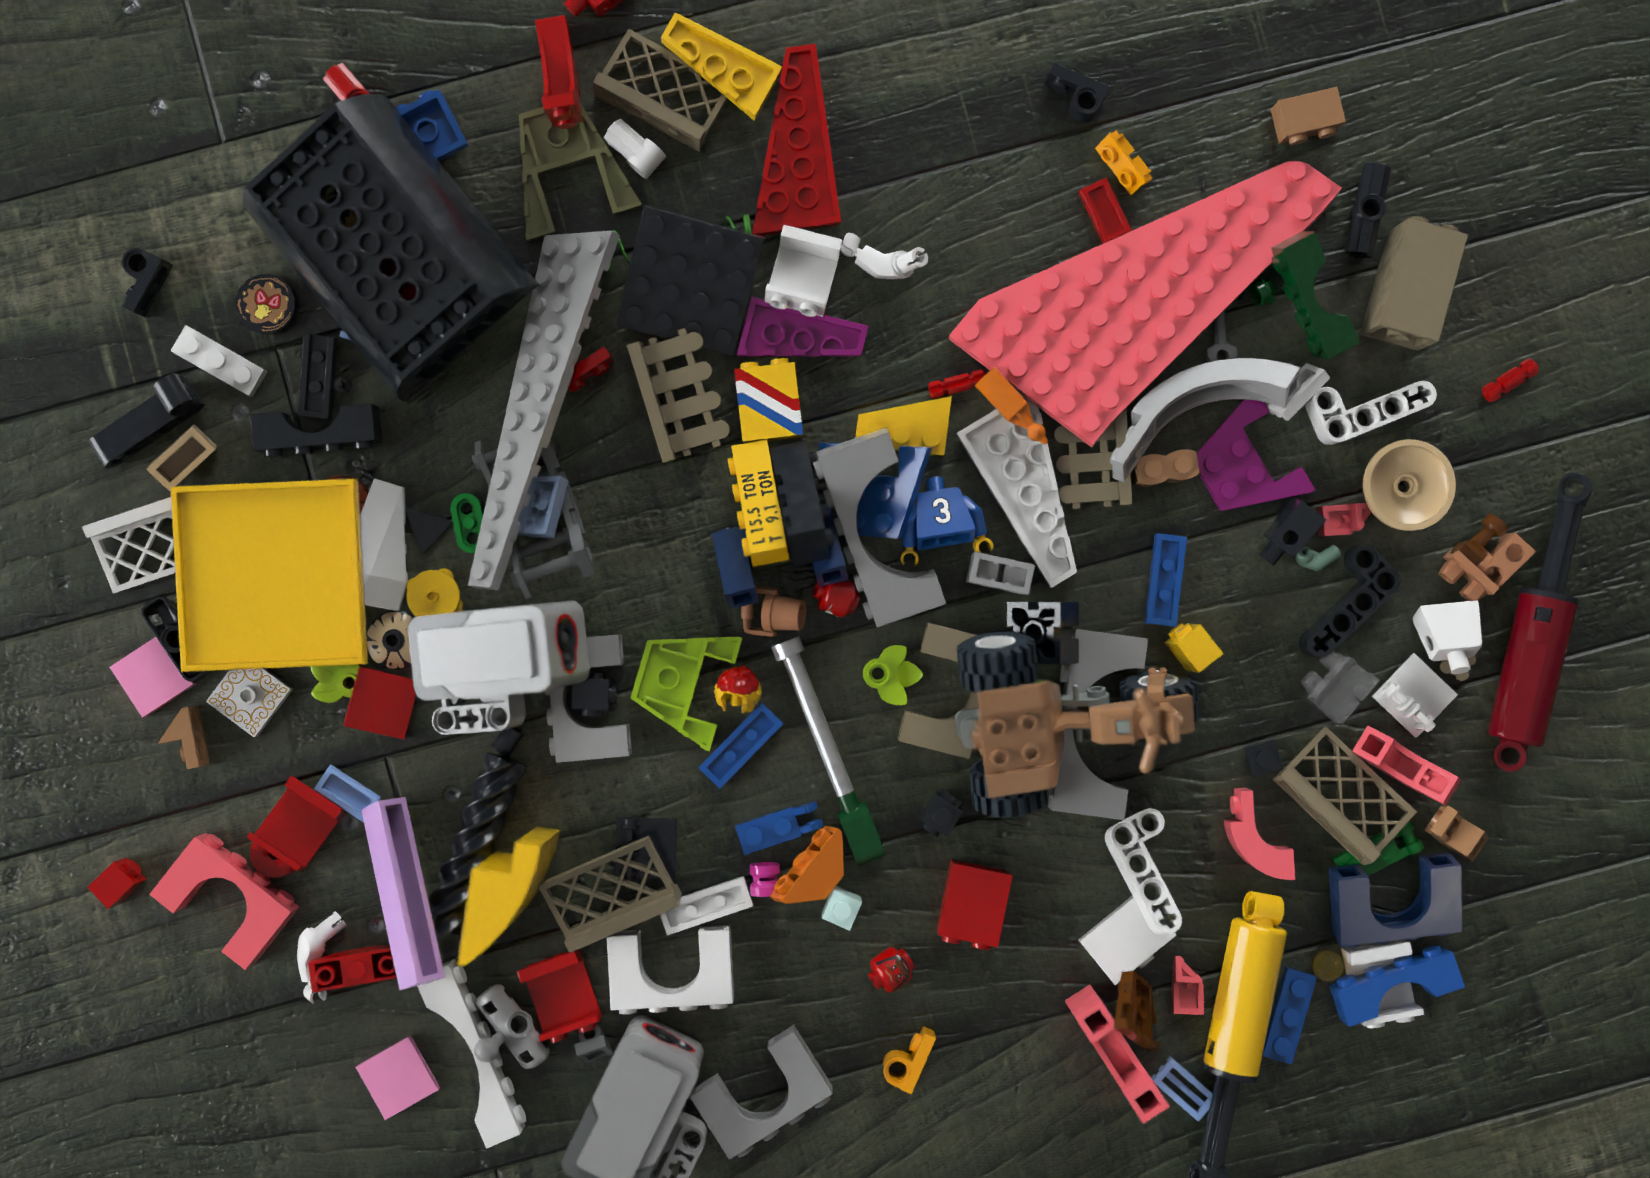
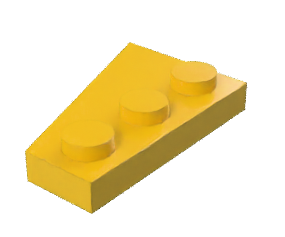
M952 396L858 414L855 438L887 428L895 451H899V446L932 447L930 455L944 457Z

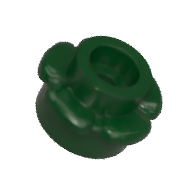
M1258 277L1257 281L1249 286L1251 297L1257 305L1263 306L1268 303H1274L1277 289L1270 279L1265 280L1263 277Z

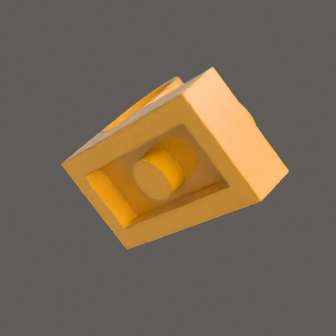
M923 1026L920 1034H914L909 1045V1050L912 1051L911 1054L901 1050H891L885 1055L882 1064L884 1077L888 1083L912 1094L936 1040L933 1030ZM894 1062H901L905 1065L904 1071L898 1074L891 1072L889 1067Z

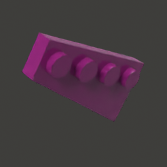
M751 297L737 357H861L869 326L827 315L823 317L817 315L809 317L794 309H777L771 306L770 303H766L763 299Z

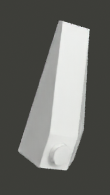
M374 479L360 514L365 605L400 611L408 582V572H406L407 544H405L404 527L406 524L405 487Z

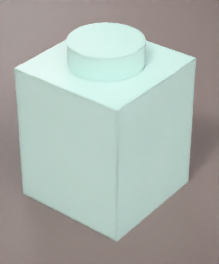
M835 886L822 910V919L850 931L862 904L861 896Z

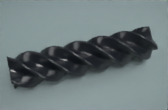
M485 753L483 758L485 772L478 776L472 785L474 801L469 803L461 813L463 829L456 833L450 841L452 858L444 862L439 869L441 886L435 889L428 897L434 929L442 936H447L448 934L461 935V925L465 920L472 868L493 854L494 840L500 835L505 824V812L511 807L516 796V784L523 777L527 768L526 764L513 760L510 757H505L502 754Z

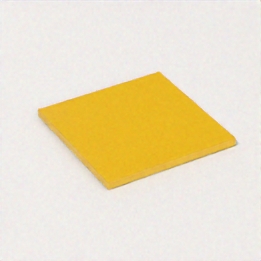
M358 479L170 487L181 672L368 663Z

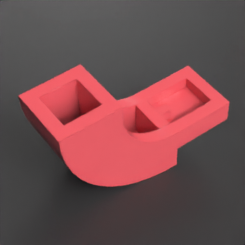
M1370 726L1366 727L1352 751L1389 777L1444 806L1447 805L1461 781L1458 776L1421 758L1403 747L1395 739Z
M1233 788L1234 796L1230 797L1231 813L1235 814V818L1223 819L1225 831L1233 849L1246 863L1262 873L1278 879L1295 880L1294 850L1286 845H1269L1260 837L1255 825L1253 790Z

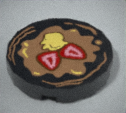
M260 274L248 279L239 288L235 299L236 312L240 321L249 330L262 335H276L282 332L281 330L289 327L294 322L298 312V299L295 292L285 280L271 274Z

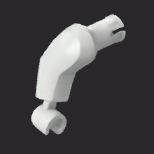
M853 233L845 235L841 246L843 255L848 257L855 255L857 257L855 264L879 279L908 278L913 274L914 269L923 267L928 262L927 253L918 256V254L925 251L921 247H916L909 252L896 251L888 254H883L867 245L861 250L858 248L860 238Z
M336 911L314 929L307 927L299 936L297 949L298 968L301 981L308 982L303 990V994L312 1004H314V993H312L308 961L321 958L325 951V942L347 927L344 920H340L341 916ZM318 992L319 997L323 1001L326 1000L327 992Z

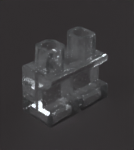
M1333 651L1330 655L1322 657L1319 661L1329 670V673L1323 679L1314 671H1310L1300 683L1310 693L1307 698L1330 720L1343 724L1360 704L1357 700L1363 701L1380 680L1372 673L1360 667L1352 657H1343Z

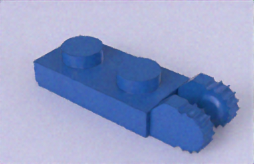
M816 801L795 808L790 806L735 825L744 855L800 837L802 833L823 827L822 819H815L799 826L796 815L807 814L817 809Z

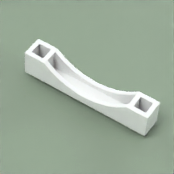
M453 959L442 964L445 978L419 985L418 989L426 1008L438 1013L450 1022L463 1036L474 1056L480 1083L479 1106L474 1121L487 1149L520 1135L525 1127L526 1115L522 1106L517 1105L513 1097L515 1091L511 1079L505 1077L501 1069L503 1062L500 1053L491 1062L480 1061L474 1053L477 1042L482 1038H491V1033L485 1021L481 1022L477 1012L479 1008L476 1004L477 999L475 995L469 993L465 984L467 976L464 968L461 965H457L456 960Z

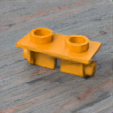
M1116 130L1113 133L1110 132L1095 149L1119 179L1121 185L1126 188L1130 195H1133L1142 185L1144 186L1153 179L1150 175L1152 171L1146 166L1139 155L1134 159L1129 157L1135 150L1124 137L1125 135L1123 133L1119 134Z

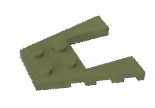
M582 105L583 122L576 123V127L571 129L553 127L543 107L519 114L523 167L522 182L524 184V216L526 220L525 235L528 242L542 238L545 235L557 233L539 175L596 158L613 215L643 207Z

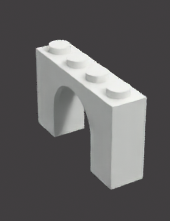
M700 926L698 931L699 972L691 982L678 988L662 987L654 983L646 974L642 964L640 930H625L608 936L610 1009L619 1010V1014H633L637 1012V1009L649 1008V1012L659 1013L667 1011V1007H679L681 1011L696 1010L699 1005H710V1009H724L728 1007V1004H733L734 981L731 926Z

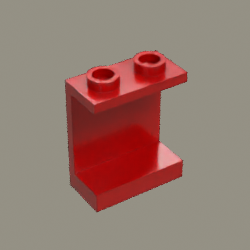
M291 775L284 785L288 789L256 833L250 832L247 838L253 841V844L250 846L252 849L265 857L268 853H271L279 859L276 864L292 874L294 869L303 873L346 811Z
M580 949L552 956L524 966L517 971L520 983H527L543 1031L538 1036L540 1042L549 1039L550 1043H555L567 1038V1032L578 1029L579 1033H583L597 1027L595 1022H598L603 1015Z

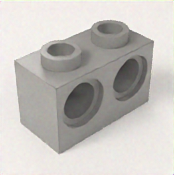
M973 552L966 583L1029 595L1035 565Z

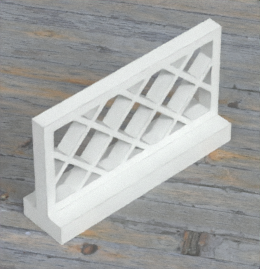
M171 497L82 526L86 538L91 537L113 593L175 573V561L170 559L174 551L173 537L159 531L165 518L172 519ZM156 522L154 528L151 527V526H149V525H147V524ZM141 527L151 532L145 546L130 540L135 528ZM128 531L125 537L119 535L120 533ZM156 535L171 542L165 556L150 549ZM113 537L122 542L117 556L106 552L102 539ZM127 545L142 551L137 565L121 559ZM148 554L162 560V564L156 573H151L142 568ZM119 564L134 570L129 582L119 584L115 574ZM167 564H170V565L174 566V567L165 569L166 566H167ZM139 573L144 575V577L137 579Z

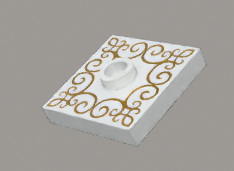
M267 668L229 670L206 702L255 738L259 736L293 688Z

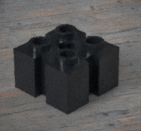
M1007 602V626H1014L1015 633L1030 636L1035 640L1037 663L1056 665L1079 663V639L1072 638V627L1079 626V602Z

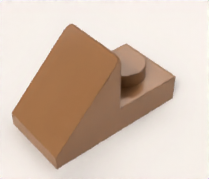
M199 705L181 708L158 743L181 740L180 755L182 761L186 763L187 769L210 764Z

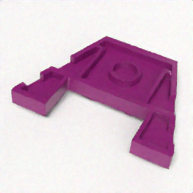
M1244 399L1196 452L1199 476L1220 511L1315 491L1302 467L1295 469L1275 482L1270 476L1243 427L1270 412L1262 401Z

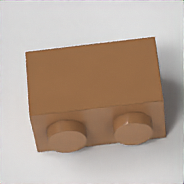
M1338 87L1278 100L1271 108L1279 144L1289 142L1291 146L1306 142L1308 140L1307 137L1318 135L1319 139L1328 138L1337 134V130L1346 122Z

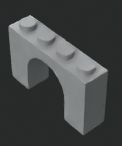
M622 634L586 637L590 668L624 664ZM569 685L545 690L546 696L550 695L551 707L547 708V722L549 726L553 725L554 738L549 739L551 756H555L556 763L625 757L632 754L630 724L599 727L586 725L580 722L570 711L567 701Z
M795 1025L790 1026L768 1040V1050L782 1070L788 1083L787 1095L776 1108L766 1112H752L744 1109L734 1100L718 1073L691 1091L690 1099L729 1160L736 1155L738 1158L745 1156L754 1148L753 1144L761 1139L764 1141L770 1140L778 1134V1128L786 1123L790 1125L795 1124L805 1116V1111L813 1106L816 1109L820 1108L831 1099L830 1095L833 1094L832 1084Z

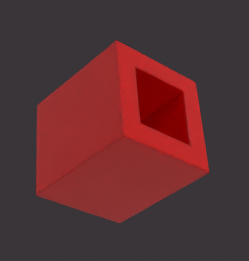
M125 857L111 863L87 888L107 909L120 905L146 878L141 874L142 870L139 865Z

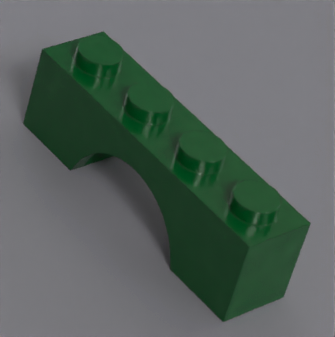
M1302 231L1271 247L1274 255L1272 263L1276 271L1282 274L1285 285H1283L1284 292L1295 305L1297 310L1295 318L1299 326L1304 328L1307 334L1306 345L1309 351L1316 357L1330 359L1359 344L1360 341L1349 315L1330 314L1322 309L1316 300L1314 293L1315 277L1320 267L1326 261L1316 233Z

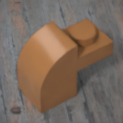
M1441 805L1425 829L1434 839L1470 862L1474 861L1489 839L1485 831L1463 819L1458 811L1448 805L1446 808Z

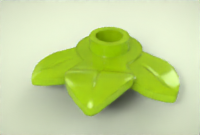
M892 645L885 648L879 658L868 661L863 668V678L867 685L876 688L881 699L893 705H906L907 695L904 688L915 684L923 677V673L916 665L904 661L907 649L906 646ZM881 668L883 670L882 678H873V669Z
M359 664L310 666L314 677L319 681L311 692L315 699L326 703H334L344 696L351 697L353 688L347 687L346 680L348 677H352L355 681Z

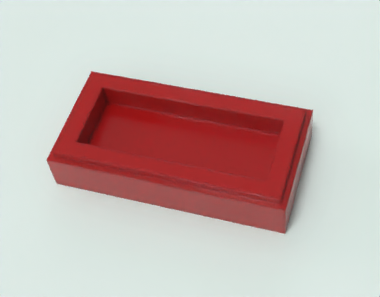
M1107 177L1079 190L1078 194L1103 244L1132 231Z

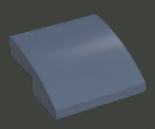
M562 476L532 477L527 494L531 495L528 506H524L518 518L521 525L518 535L554 538L569 482Z

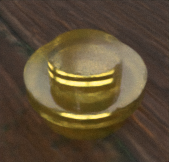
M1321 951L1313 959V972L1323 981H1334L1343 972V961L1333 951Z

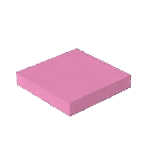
M156 637L110 666L111 671L142 718L149 716L196 685L195 681H187L183 678Z
M411 1035L356 1066L359 1075L385 1120L438 1091L440 1088Z

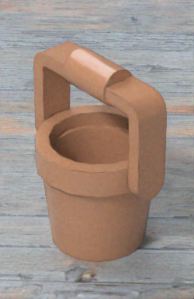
M756 585L757 593L766 594L761 610L762 628L752 627L753 604L741 607L743 630L747 634L774 637L777 636V630H802L806 620V602L801 599L780 595L778 588Z

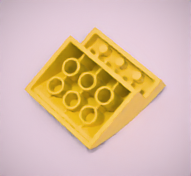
M536 826L515 842L514 853L496 851L472 868L458 965L465 966L477 957L529 905L539 890L538 885L544 881L556 852L560 830Z

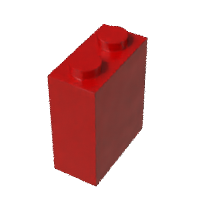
M950 859L936 928L937 934L942 936L943 941L953 944H960V940L972 942V947L982 950H989L990 946L998 947L1013 876L1010 871Z

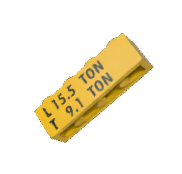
M767 439L731 446L733 457L728 458L730 475H736L738 484H733L732 488L735 503L741 502L742 511H737V518L740 530L746 529L747 538L741 539L744 556L751 557L753 567L789 560V554Z

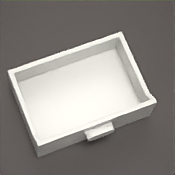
M1132 895L1078 940L1114 985L1121 981L1122 971H1133L1138 966L1140 969L1154 959L1153 954L1174 938L1176 934L1158 935L1152 932ZM1163 918L1159 920L1161 925H1166Z

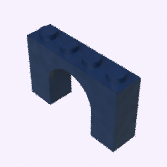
M828 504L826 509L829 520H824L823 522L825 529L831 528L834 546L828 547L830 559L813 562L819 587L848 580L831 508L828 507ZM781 514L786 543H789L783 514ZM727 527L719 532L711 533L729 609L758 603L759 598L753 575L754 567L751 557L744 556L741 541L742 538H747L746 529L740 530V527Z
M1450 852L1419 856L1420 887L1417 897L1406 909L1394 914H1379L1371 910L1369 876L1360 864L1329 867L1331 933L1341 947L1355 948L1361 944H1386L1393 940H1417L1424 936H1448L1451 933L1462 932L1460 863Z

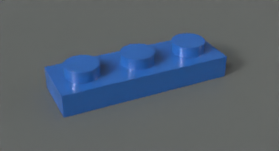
M1156 533L1154 536L1144 620L1146 624L1177 626L1187 537Z
M762 702L698 768L720 789L784 723Z
M1284 967L1269 1020L1262 1056L1292 1064L1317 977L1315 975Z

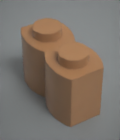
M1183 449L1165 456L1150 454L1141 457L1131 472L1132 485L1150 487L1164 481L1177 483L1198 475L1199 467L1196 451Z

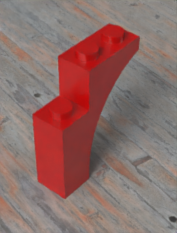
M565 15L535 20L543 70L544 93L542 103L544 111L553 127H558L559 129L574 128L576 123L583 122L579 99L581 90L568 21Z

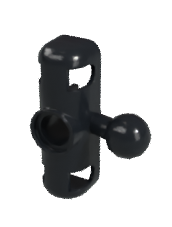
M167 597L153 599L142 607L141 615L183 678L187 681H197L210 674L212 671H196V674L191 676L181 672L180 647L175 642V636L179 632L178 611L171 605L172 601ZM157 614L163 623L155 626L148 617Z

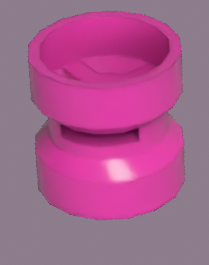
M776 862L749 864L750 875L753 876V883L750 885V896L770 897L777 882V875L780 873V864Z

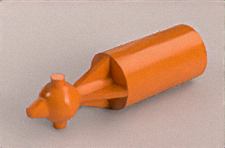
M996 367L990 370L975 387L1008 422L1028 429L1027 435L1032 441H1039L1046 445L1048 440L1045 435V428L1043 425L1033 422L1028 402Z

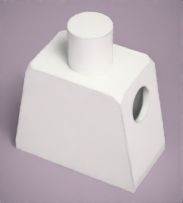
M1478 600L1420 606L1412 620L1429 659L1432 661L1448 660L1452 674H1461L1469 671L1468 658L1475 656L1482 646Z

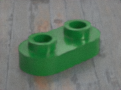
M462 493L453 499L450 507L456 541L463 551L475 553L477 543L471 544L469 536L472 533H476L479 537L484 514L483 505L475 495ZM470 503L473 511L466 515L463 508L466 504Z

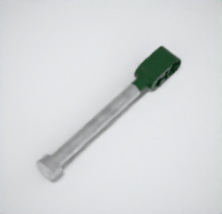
M795 637L771 647L776 661L783 660L834 787L843 810L837 814L858 867L887 856L866 802L859 804L799 652L805 650L800 637Z

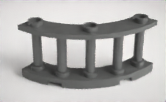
M551 437L547 449L542 448L541 451L546 465L542 466L538 477L562 476L568 480L565 470L559 472L557 469L560 467L555 455L558 452ZM481 441L475 442V454L472 455V460L476 470L483 472L490 487L493 473L491 464L495 463L497 449L486 453ZM569 482L560 515L563 514L567 527H564L562 532L555 534L554 538H543L520 546L517 536L513 544L511 553L513 572L510 573V577L515 589H521L525 599L531 597L529 582L573 566L575 569L579 567L584 578L596 574L589 546L585 547L583 536L586 535ZM565 543L571 545L572 550L568 551V555L528 570L526 569L524 558Z

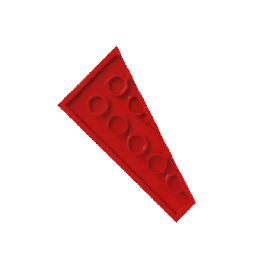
M816 43L787 47L785 50L760 194L756 207V216L752 229V234L763 236L781 233L783 225L803 230L841 225Z

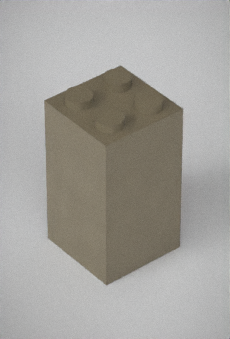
M1419 216L1407 218L1388 231L1360 335L1416 351L1438 342L1468 234L1458 232L1459 228L1452 225L1444 224L1437 226L1429 224L1428 219Z

